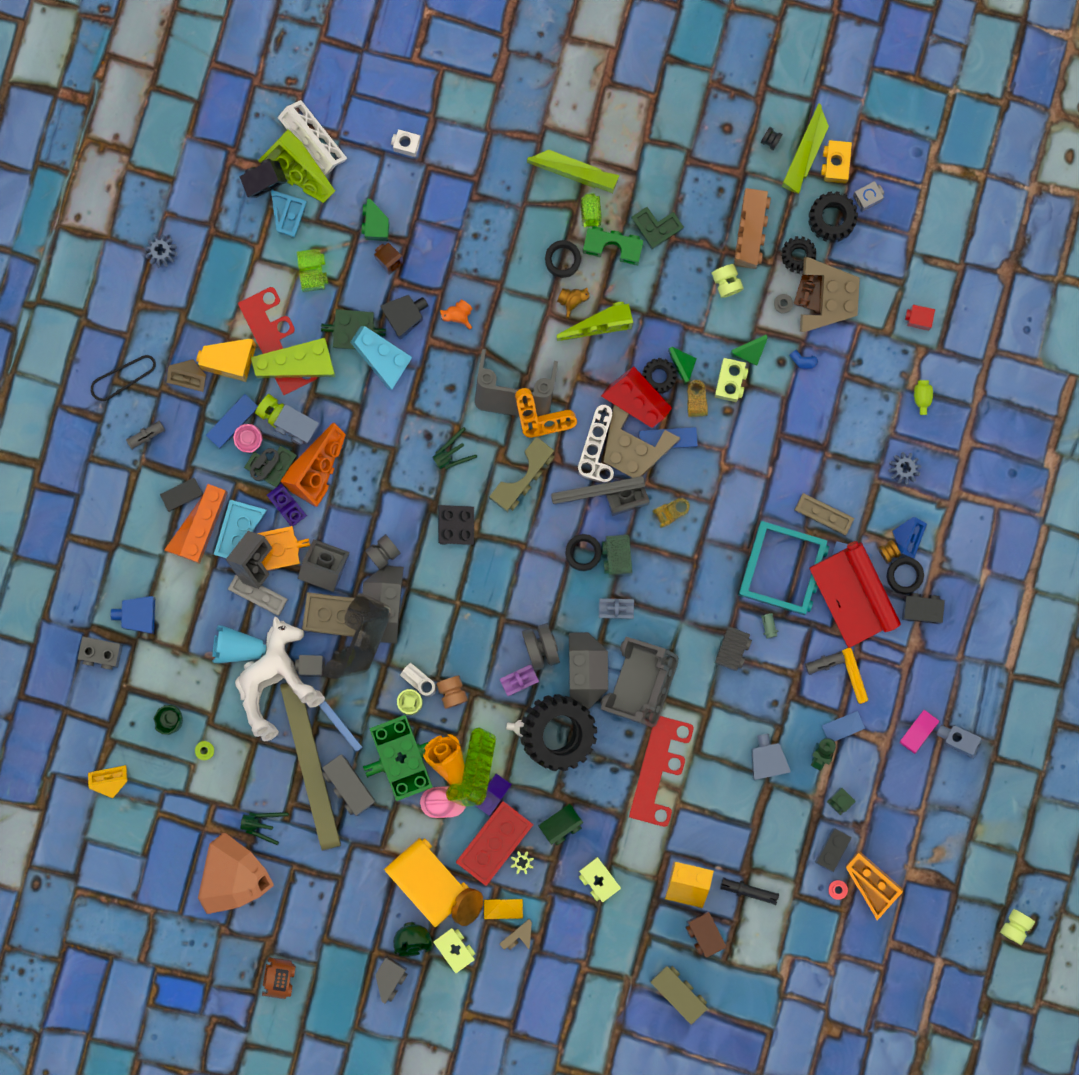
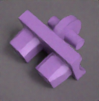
M531 664L500 679L507 696L539 682Z

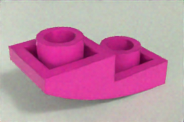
M923 710L899 743L916 754L940 721Z

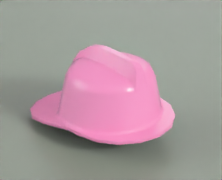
M452 786L430 788L423 793L420 800L422 811L427 816L433 818L458 816L464 811L467 803L463 791Z

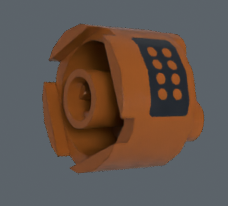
M268 957L267 960L271 963L270 965L266 964L263 980L266 992L262 991V996L279 999L291 997L292 985L290 977L294 978L296 966L292 964L291 960Z

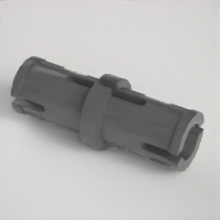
M159 420L146 429H140L139 433L127 438L126 441L133 450L146 441L150 442L151 438L164 432L165 428Z
M842 651L805 663L808 674L811 675L824 669L827 671L830 667L845 663V658Z

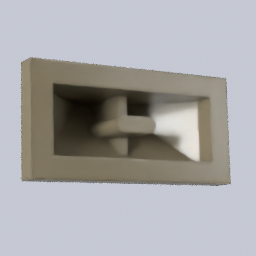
M193 359L169 365L166 383L201 392L204 391L206 374Z

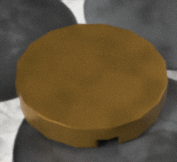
M472 888L463 890L455 900L457 902L456 905L452 907V918L454 922L461 926H468L473 923L482 910V893Z

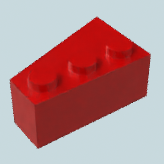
M634 366L611 383L601 395V397L651 428L661 422L672 409Z

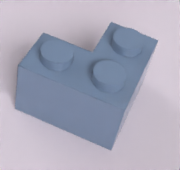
M285 404L273 425L276 426L275 430L283 435L288 433V436L292 437L291 441L301 446L309 442L319 423Z

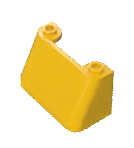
M418 838L384 870L436 928L452 913V907L457 903L455 901L457 896L469 887L465 882L460 884L432 853L430 849L433 846L426 838L423 840Z

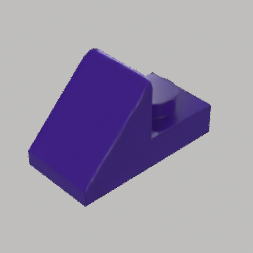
M495 774L474 805L490 816L512 784L498 774Z

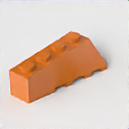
M207 484L203 496L164 551L200 564L228 492Z

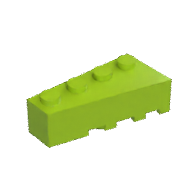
M325 338L251 357L257 378L336 377Z

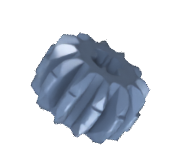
M165 235L161 236V240L154 236V243L151 240L148 241L151 247H145V250L149 252L145 256L147 259H150L151 265L156 263V266L160 268L163 263L165 267H168V260L171 263L174 262L171 256H177V252L173 251L177 246L172 244L173 240L171 238L166 240ZM160 248L165 250V253L162 252V255H159L157 252Z
M902 452L901 458L895 455V461L889 462L894 468L888 469V472H895L891 479L893 480L898 477V484L904 479V484L908 485L909 479L915 482L914 476H920V472L916 470L920 469L921 465H915L919 459L915 458L912 461V453H909L906 458L905 453ZM906 464L909 472L906 471L905 473H903V468H901L900 466Z

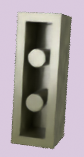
M666 965L650 982L692 1025L708 1009L705 1006L707 1001L700 994L696 997L692 992L694 988L687 980L682 982L678 978L680 973L673 966L669 968Z

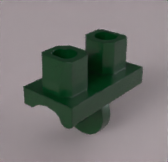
M824 738L820 743H816L812 754L814 756L811 763L812 767L821 771L825 763L830 765L836 748L834 740Z

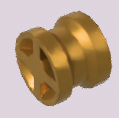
M893 540L888 541L885 546L881 545L878 547L881 556L887 564L894 557L898 558L901 556Z

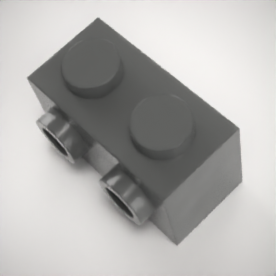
M82 636L78 659L82 660L84 665L94 666V663L102 664L101 668L112 670L113 667L118 668L123 645Z

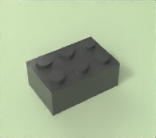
M339 755L322 767L324 770L322 775L328 783L332 782L335 785L333 790L339 799L344 798L346 801L344 806L350 815L355 814V816H358L377 803L344 755Z

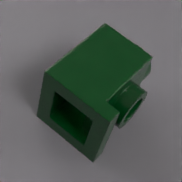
M839 788L827 801L839 815L846 812L856 802L843 788Z

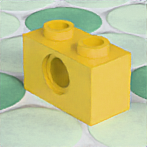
M829 140L827 146L824 145L823 157H826V163L822 164L821 175L824 176L825 182L847 183L852 142ZM838 158L841 164L835 166L832 164L831 159Z

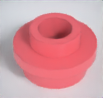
M836 880L829 885L828 892L832 898L841 900L846 897L848 887L843 881ZM837 886H840L842 888V892L840 894H837L835 892V888Z

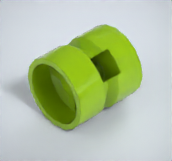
M268 394L257 407L255 414L263 420L268 419V424L276 429V426L273 424L284 404H278V400L271 394Z

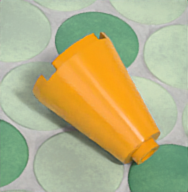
M447 734L448 737L437 736L425 746V755L423 754V757L451 786H460L467 779L460 742L451 734Z

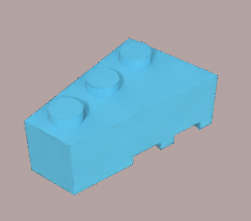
M360 326L350 342L389 390L393 389L412 359L410 355L365 326Z

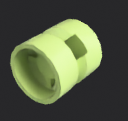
M734 264L726 265L711 273L715 283L719 284L717 289L721 298L732 296L744 290L741 280L736 277L738 272Z
M406 689L399 694L397 706L404 714L414 715L421 710L423 700L417 691Z
M1013 909L1009 915L1010 923H1005L1000 933L1022 945L1027 937L1025 931H1030L1035 921Z

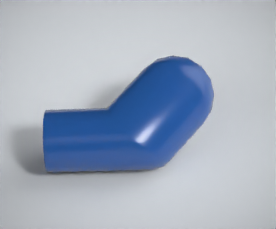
M797 350L789 355L801 369H812L818 363V359L815 356L802 357Z

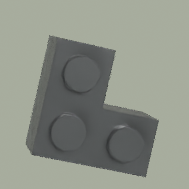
M247 531L226 558V561L242 583L259 589L270 575L261 562L271 551L272 546L263 535Z

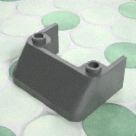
M482 349L475 392L476 407L481 411L519 417L515 394L519 389L496 386V374L494 371L484 368L486 349ZM554 361L551 379L542 378L535 383L532 394L537 416L550 414L558 361ZM523 396L524 404L527 403L526 396ZM526 410L523 412V415L529 416L533 411Z

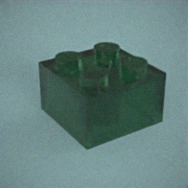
M629 534L606 536L605 541H602L603 555L606 554L607 560L603 562L604 574L608 573V578L631 576L632 561Z

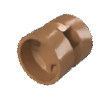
M459 675L436 683L439 693L444 695L442 702L445 709L468 701L465 691L461 690L463 684Z

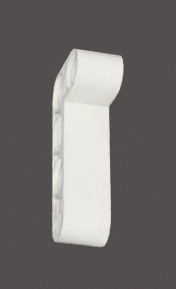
M600 405L595 411L578 465V473L581 477L601 484L611 482L614 474L610 466L598 462L612 418V409L607 405ZM605 410L609 416H605L603 424L599 423L601 415L598 413H602ZM595 428H600L603 431V435L595 437L592 431ZM594 446L598 452L595 455H589L587 448ZM584 464H588L592 467V471L588 474L583 473L581 467ZM602 470H607L610 472V477L602 479L599 473Z

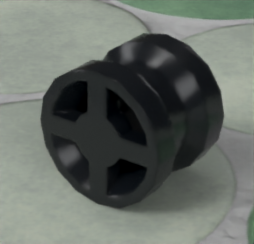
M769 127L760 143L763 145L767 144L771 150H774L783 134L780 132L776 133L772 127Z

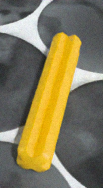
M852 648L843 649L842 653L859 704L868 701V697Z

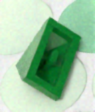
M764 335L731 350L730 354L734 358L757 366L768 337Z
M670 347L668 352L684 385L689 382L697 358L674 347Z

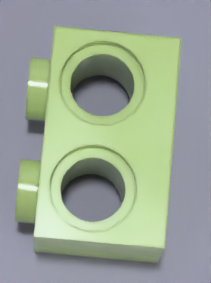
M723 358L715 398L737 402L738 398H742L744 387H741L742 379L746 380L748 374L745 362ZM731 367L738 368L739 374L737 376L729 373ZM728 385L733 386L735 393L727 394L725 387Z

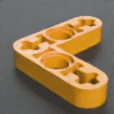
M522 388L516 392L515 398L523 434L526 437L533 438L568 430L576 426L577 419L572 410L537 416L531 390ZM523 396H526L527 403L525 404L523 402ZM526 410L533 411L529 416L523 415V412ZM547 421L554 422L550 427L544 425ZM530 422L532 423L531 430H529L528 423Z

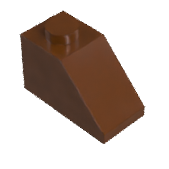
M389 242L386 245L381 244L375 249V259L389 275L404 264L402 255Z

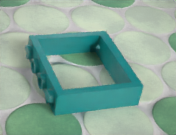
M761 521L738 596L805 615L807 611H811L813 601L810 600L812 593L816 594L818 588L812 573L802 607L749 591L766 530L820 545L814 565L821 562L823 556H827L829 550L827 540Z

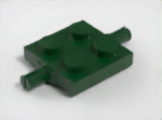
M336 309L333 325L321 324V327H327L321 328V332H332L334 337L333 348L355 349L350 342L360 326H365L379 336L386 337V333H379L386 332V329L375 328L374 312Z

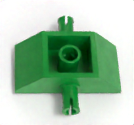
M406 715L369 728L380 758L379 761L363 766L364 771L373 769L365 773L367 778L380 772H386L396 801L433 788L423 761L425 746L429 742L421 745L417 744ZM399 753L407 757L402 764L400 761H396Z

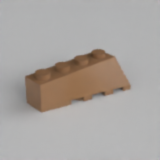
M745 188L734 258L735 266L756 269L757 264L762 262L763 253H759L760 245L764 246L765 234H762L763 227L767 226L768 216H765V209H769L771 197H767L768 191Z

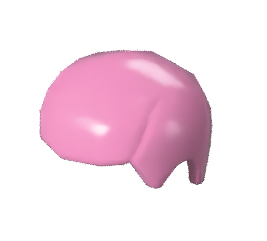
M252 424L240 425L235 430L233 436L235 446L240 451L246 453L256 451L261 446L263 440L260 429Z

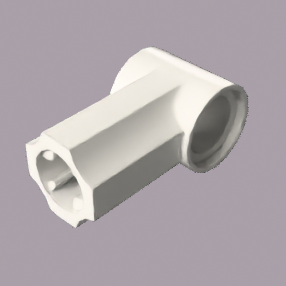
M409 663L400 674L402 678L422 695L430 697L436 693L437 686L435 682L412 663ZM429 682L432 684V690L425 693L422 687L425 683Z

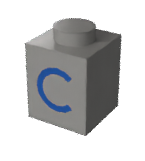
M874 181L855 191L853 197L863 212L882 202L884 191Z

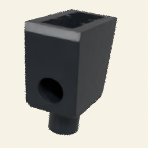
M406 295L385 303L380 307L398 338L402 339L423 321L420 311L429 307L424 297L413 302L411 297Z

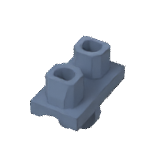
M599 598V618L634 619V599Z

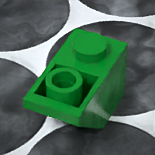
M367 199V204H363V216H366V222L362 223L361 234H365V240L388 241L389 219L371 199Z

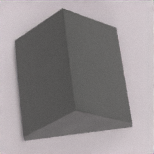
M645 488L606 495L612 516L647 506L650 503Z

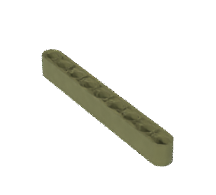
M287 682L280 684L321 849L324 851L340 847L341 842L325 779L322 775L323 771L306 703L300 701Z

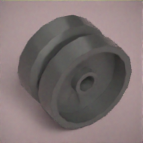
M548 623L537 627L539 635L537 639L534 630L531 628L522 631L534 671L544 668L542 658L544 655L549 665L552 666L560 663L557 653L558 648Z

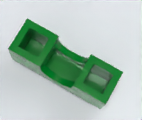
M593 226L592 229H587L583 254L601 257L602 251L606 246L615 245L621 251L620 262L638 266L644 240H641L637 235H629L627 237L618 231L612 230L609 233L603 231V228Z

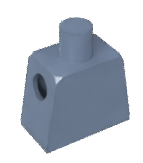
M941 725L937 732V736L946 740L945 745L973 759L982 743L981 737L953 725L952 729ZM955 736L962 738L959 742L953 740Z
M769 734L757 736L759 747L752 749L753 780L790 773V768L780 744L771 745Z

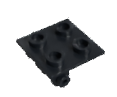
M438 506V543L440 545H474V507Z

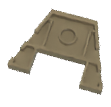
M804 257L803 274L822 275L820 315L801 314L800 332H807L858 316L860 277L812 258Z
M614 405L604 463L632 478L643 476L681 438L664 430L656 447L622 430L630 414Z

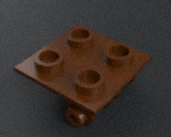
M802 274L794 305L820 312L822 275Z

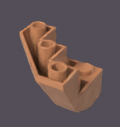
M223 832L209 844L198 899L206 914L239 908L261 897L274 886L266 869L256 857L228 834Z

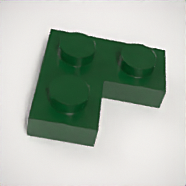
M648 207L631 217L652 249L684 229V226L674 212L657 222Z
M281 445L277 450L280 460L264 480L275 488L279 486L280 481L297 458L296 454ZM253 452L244 468L250 471L260 455ZM264 465L261 467V469L256 468L254 470L256 476L264 475V473L262 472V470L265 467Z

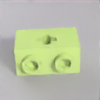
M598 857L579 871L581 875L578 877L585 886L587 884L590 885L593 889L590 893L596 901L601 900L604 902L621 889ZM596 875L603 877L602 886L594 885V877Z
M452 927L433 942L453 971L457 973L475 960L473 956L476 953L470 945L465 946L462 941L464 936L459 929L454 930ZM451 945H459L461 947L459 949L460 954L456 952L452 954L451 950L453 948Z

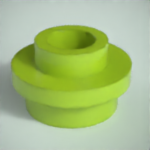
M199 742L195 747V754L200 760H209L214 755V747L210 742ZM203 747L208 749L207 754L201 753Z

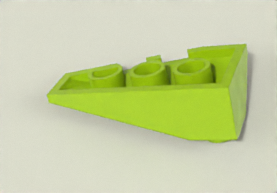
M289 129L258 160L260 163L266 159L279 161L286 180H288L287 183L292 186L295 184L301 187L306 194L322 203L335 192V189L306 147Z
M624 302L613 303V306L557 334V341L630 330L633 327L629 304H624Z

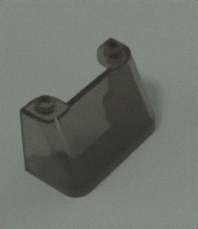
M361 593L357 594L349 605L344 618L347 626L356 630L350 647L347 646L343 652L335 651L332 659L325 665L322 675L338 679L368 671L391 617V609L388 605Z

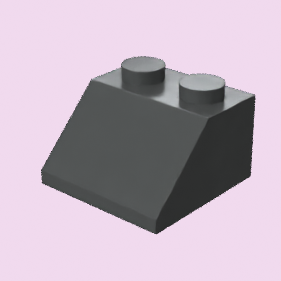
M313 539L302 561L298 579L334 592L342 575L349 552Z

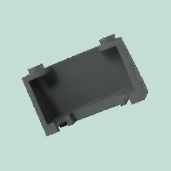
M625 637L620 647L625 661L614 692L608 693L602 698L601 710L648 727H655L663 709L679 658L678 655L665 648Z

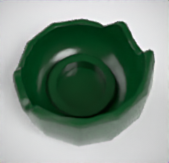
M173 705L162 706L157 710L153 718L155 730L161 734H173L179 731L183 724V716L180 709Z

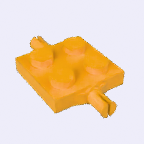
M293 526L257 533L263 535L272 546L271 551L261 562L267 571L300 564L299 548L310 546V543H307L310 542L309 538L299 541L296 539Z

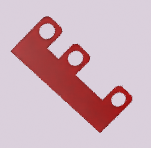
M269 287L238 302L263 354L283 349L279 340L295 331L288 316H283L270 323L265 311L280 303V298L273 287ZM271 292L274 294L275 301L272 304H266L263 301L265 293ZM281 321L288 322L290 326L288 332H279L277 329L278 323ZM302 377L275 379L283 395H286L316 380L318 377H311L307 380Z
M660 716L656 726L652 727L629 818L663 827L668 826L672 810L669 807L654 804L662 772L680 775L683 772L685 758L668 752L671 740L683 743L691 741L694 730L692 724ZM680 726L688 728L689 735L686 738L678 737L677 729ZM677 758L680 760L681 766L678 770H671L669 768L668 762L670 759ZM662 809L666 811L667 819L665 821L659 822L655 819L657 810Z

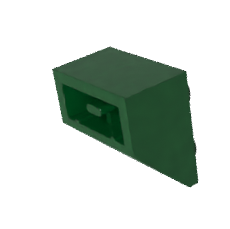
M568 804L539 824L538 827L551 845L555 843L557 846L566 840L564 837L566 834L571 832L573 835L582 829L580 825L583 821L571 804Z

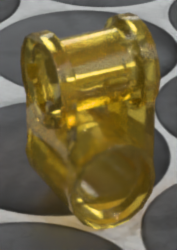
M693 380L687 389L688 417L708 416L705 384L700 380ZM695 384H697L698 388L702 389L699 390L698 394L691 390Z
M678 498L654 509L652 512L656 514L660 522V528H663L687 515L690 504L686 499ZM679 502L686 504L687 509L684 512L676 510V505Z

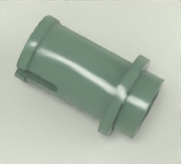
M773 613L762 615L761 618L765 630L763 635H766V639L777 637L778 630L775 627Z

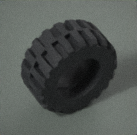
M554 694L553 697L549 695L543 697V701L538 699L534 702L535 707H529L526 710L528 712L527 717L523 716L521 720L524 726L520 727L519 733L523 735L520 741L525 746L524 751L536 763L552 771H557L558 769L568 771V767L573 769L578 767V762L584 763L587 760L585 757L587 753L591 754L594 750L591 748L592 744H596L597 738L594 737V734L597 733V727L593 725L595 723L594 717L590 715V711L585 706L568 696ZM567 716L573 723V734L570 741L564 747L557 750L547 748L543 740L546 725L555 717Z

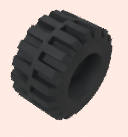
M830 191L826 195H820L814 201L809 212L808 222L811 225V231L816 233V237H822L825 242L827 240H830V242L838 240L839 242L850 235L857 223L858 212H856V205H853V200L847 198L848 195H840L838 191L835 193ZM827 208H837L842 212L844 222L839 226H830L823 220L822 213Z

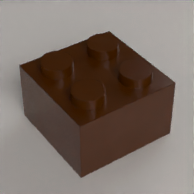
M708 911L686 921L688 926L685 928L690 938H695L697 943L694 946L700 956L703 955L707 958L727 948Z

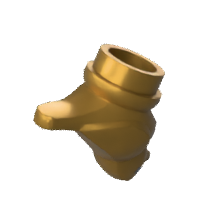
M586 287L583 290L573 289L572 291L568 288H562L557 302L565 305L567 319L570 318L571 311L575 307L589 299L588 288Z

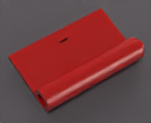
M851 542L847 545L846 549L809 567L848 648L881 631L889 632L901 625L863 543Z

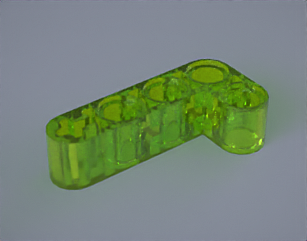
M479 727L472 731L462 783L449 786L446 792L448 800L461 806H476L484 802L496 743L494 734Z

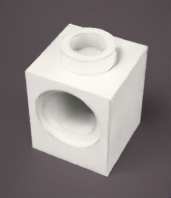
M398 129L397 135L393 134L391 145H393L394 152L416 157L421 137L420 135ZM403 139H408L410 145L403 147L400 145V142Z

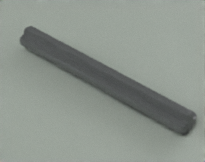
M643 476L555 492L551 494L553 504L644 488L645 479Z

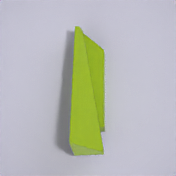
M820 103L817 105L781 186L796 194L800 193L803 178L806 179L829 127Z
M546 150L527 158V163L612 194L620 176L603 172L602 169L552 150Z

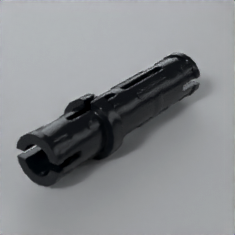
M723 877L720 885L721 890L736 893V896L743 895L774 905L777 904L779 893L746 885L743 881L736 882Z

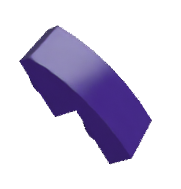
M282 483L267 494L268 498L290 526H295L307 516Z

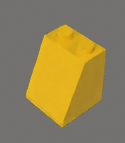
M244 339L203 346L202 351L199 350L196 361L203 371L246 382L252 363L251 357L254 356L256 344L253 339Z
M673 861L665 899L703 908L710 890L714 871Z

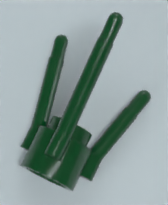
M465 427L460 429L441 449L435 452L436 455L433 456V459L440 470L444 467L447 470L452 466L477 458V455H472L450 462L452 460L450 455L464 446L463 443L449 452L445 451L466 430Z
M250 812L249 815H243L240 829L246 830V834H252L278 845V841L254 831L257 828L273 829V826L259 823V819L256 818L289 816V813Z

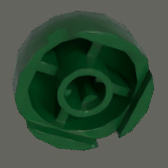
M415 922L405 923L404 927L395 933L393 940L394 953H399L401 957L420 955L418 951L424 949L425 953L429 952L433 948L430 933L425 927L416 925Z

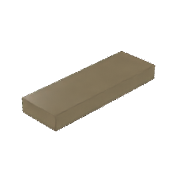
M802 493L794 510L844 536L847 535L855 519Z

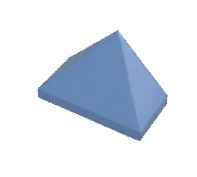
M858 711L822 725L826 737L834 741L865 729Z

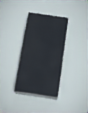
M192 478L160 494L168 512L203 496V493L196 479Z

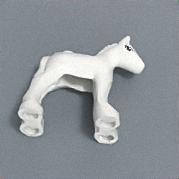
M274 617L273 626L267 633L266 654L255 663L254 661L246 663L244 665L245 670L235 681L240 693V700H244L242 705L247 713L248 723L252 727V732L256 737L261 736L263 741L272 740L279 733L277 728L265 720L260 712L259 702L265 687L278 683L284 678L300 701L307 703L310 708L317 707L325 700L320 691L315 690L313 686L303 684L297 671H295L293 661L285 650L287 643L302 640L304 631L284 621H279L277 617Z

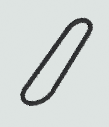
M144 355L95 379L90 390L92 396L99 401L111 399L150 374L156 367L155 359L152 356ZM149 358L152 360V369L106 398H99L94 394L93 387L97 381L141 359Z

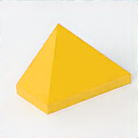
M126 765L88 773L89 789L110 798H114L127 782Z
M523 899L484 900V919H523Z

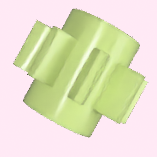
M518 851L517 858L511 857L515 861L511 868L517 867V874L520 870H524V873L527 874L526 869L528 867L533 868L529 864L534 858L528 859V852L525 855H521ZM520 857L528 860L525 868L517 866Z

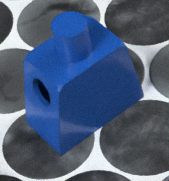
M149 596L123 600L122 609H111V620H121V628L154 634L155 597Z

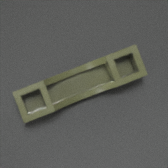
M535 437L525 450L529 463L526 475L515 483L500 482L489 496V499L507 513L510 509L513 511L520 503L518 501L519 497L522 494L525 496L531 489L530 483L533 479L537 481L543 474L541 469L544 465L549 466L554 460L555 456L553 454L555 450L538 437Z

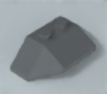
M385 566L363 582L360 621L378 642L397 644L404 567Z
M588 632L569 633L570 697L580 702L587 709H590L608 690V651Z

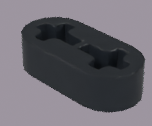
M273 448L263 451L250 469L251 477L256 481L265 480L280 460L279 453ZM268 453H275V460H270L266 465L265 462L268 459L266 455ZM264 465L265 467L262 470L264 475L255 477L256 473L254 470L256 468L261 469Z

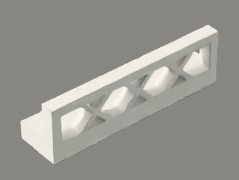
M301 100L287 106L279 115L278 119L286 129H289L303 143L324 175L329 174L335 166L346 161L347 157ZM299 108L302 111L303 115L298 114V112L295 109ZM307 123L312 124L315 130L309 128ZM319 138L324 139L326 144L321 143ZM330 152L335 153L339 159L335 160Z

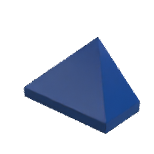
M912 517L892 531L900 553L907 557L915 558L927 523Z

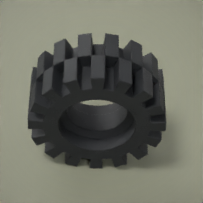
M795 236L794 240L790 238L789 242H785L782 248V262L787 269L790 268L791 272L796 270V273L800 274V271H803L804 260H794L792 252L796 249H803L807 254L806 257L816 260V248L810 239L805 240L803 236L801 239H798V236Z
M658 358L652 359V361L646 364L642 376L658 393L663 394L674 386L677 374L671 362H668L667 359ZM654 370H664L667 375L666 380L662 383L655 382L652 379Z

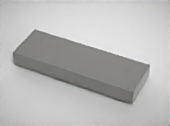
M235 575L228 588L229 591L277 616H280L288 601L287 598L262 585L258 589L242 583L237 575Z

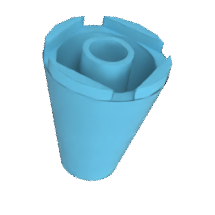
M217 625L216 630L219 633L218 636L215 635L212 657L216 658L212 660L213 663L259 660L261 656L265 655L266 645L263 644V640L223 625Z

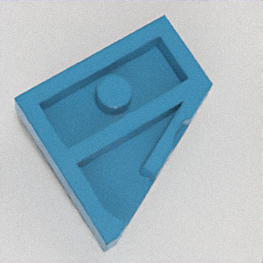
M272 190L271 196L276 231L295 238L307 201Z

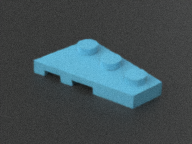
M230 500L214 555L227 558L247 531H254L267 510Z

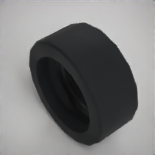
M566 240L556 241L551 244L545 255L547 269L551 274L560 278L570 277L575 274L581 263V255L577 246ZM560 248H566L574 255V263L567 270L557 269L552 263L553 253Z
M580 534L570 539L566 546L565 556L572 568L579 571H588L597 566L601 559L602 550L596 538L591 535ZM578 542H588L594 547L595 555L589 563L581 564L573 558L572 549Z
M902 557L891 563L886 577L888 584L894 591L901 594H909L922 585L924 570L921 564L914 558ZM903 564L912 566L917 574L914 584L908 587L900 586L894 578L895 570Z

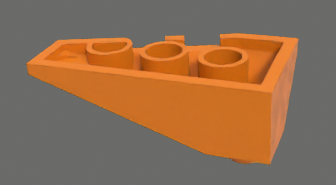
M332 423L289 467L280 482L291 493L317 507L328 490L329 485H327L330 474L334 472L335 468L332 467L335 458L340 454L346 434L335 423Z

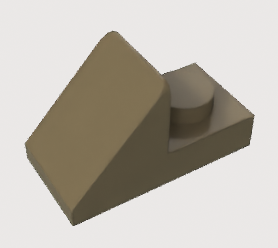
M528 919L500 942V946L504 950L507 947L511 950L519 943L517 939L520 938L527 948L530 949L532 921Z

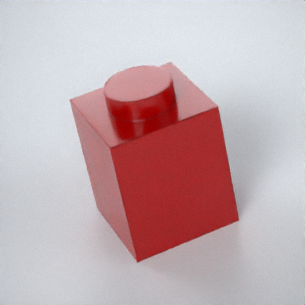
M912 305L910 309H907L905 320L908 321L907 326L929 331L932 328L935 309Z

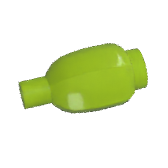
M918 380V384L914 387V401L920 407V415H927V407L931 405L933 399V387L929 384V380Z

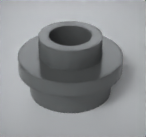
M787 294L778 295L775 298L774 307L780 313H787L793 307V300ZM785 300L787 306H781L780 301Z

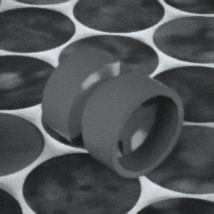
M386 534L377 541V545L372 544L365 550L379 570L388 564L389 559L394 560L401 554Z

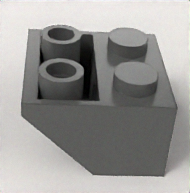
M388 956L375 974L381 1001L384 1004L387 1001L391 1002L398 992L395 990L397 984L402 985L408 975L405 973L406 967Z

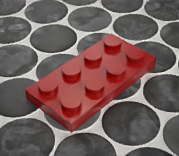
M503 801L456 863L487 886L533 824Z

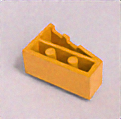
M859 850L846 864L847 871L863 895L876 920H878L902 894L903 888Z

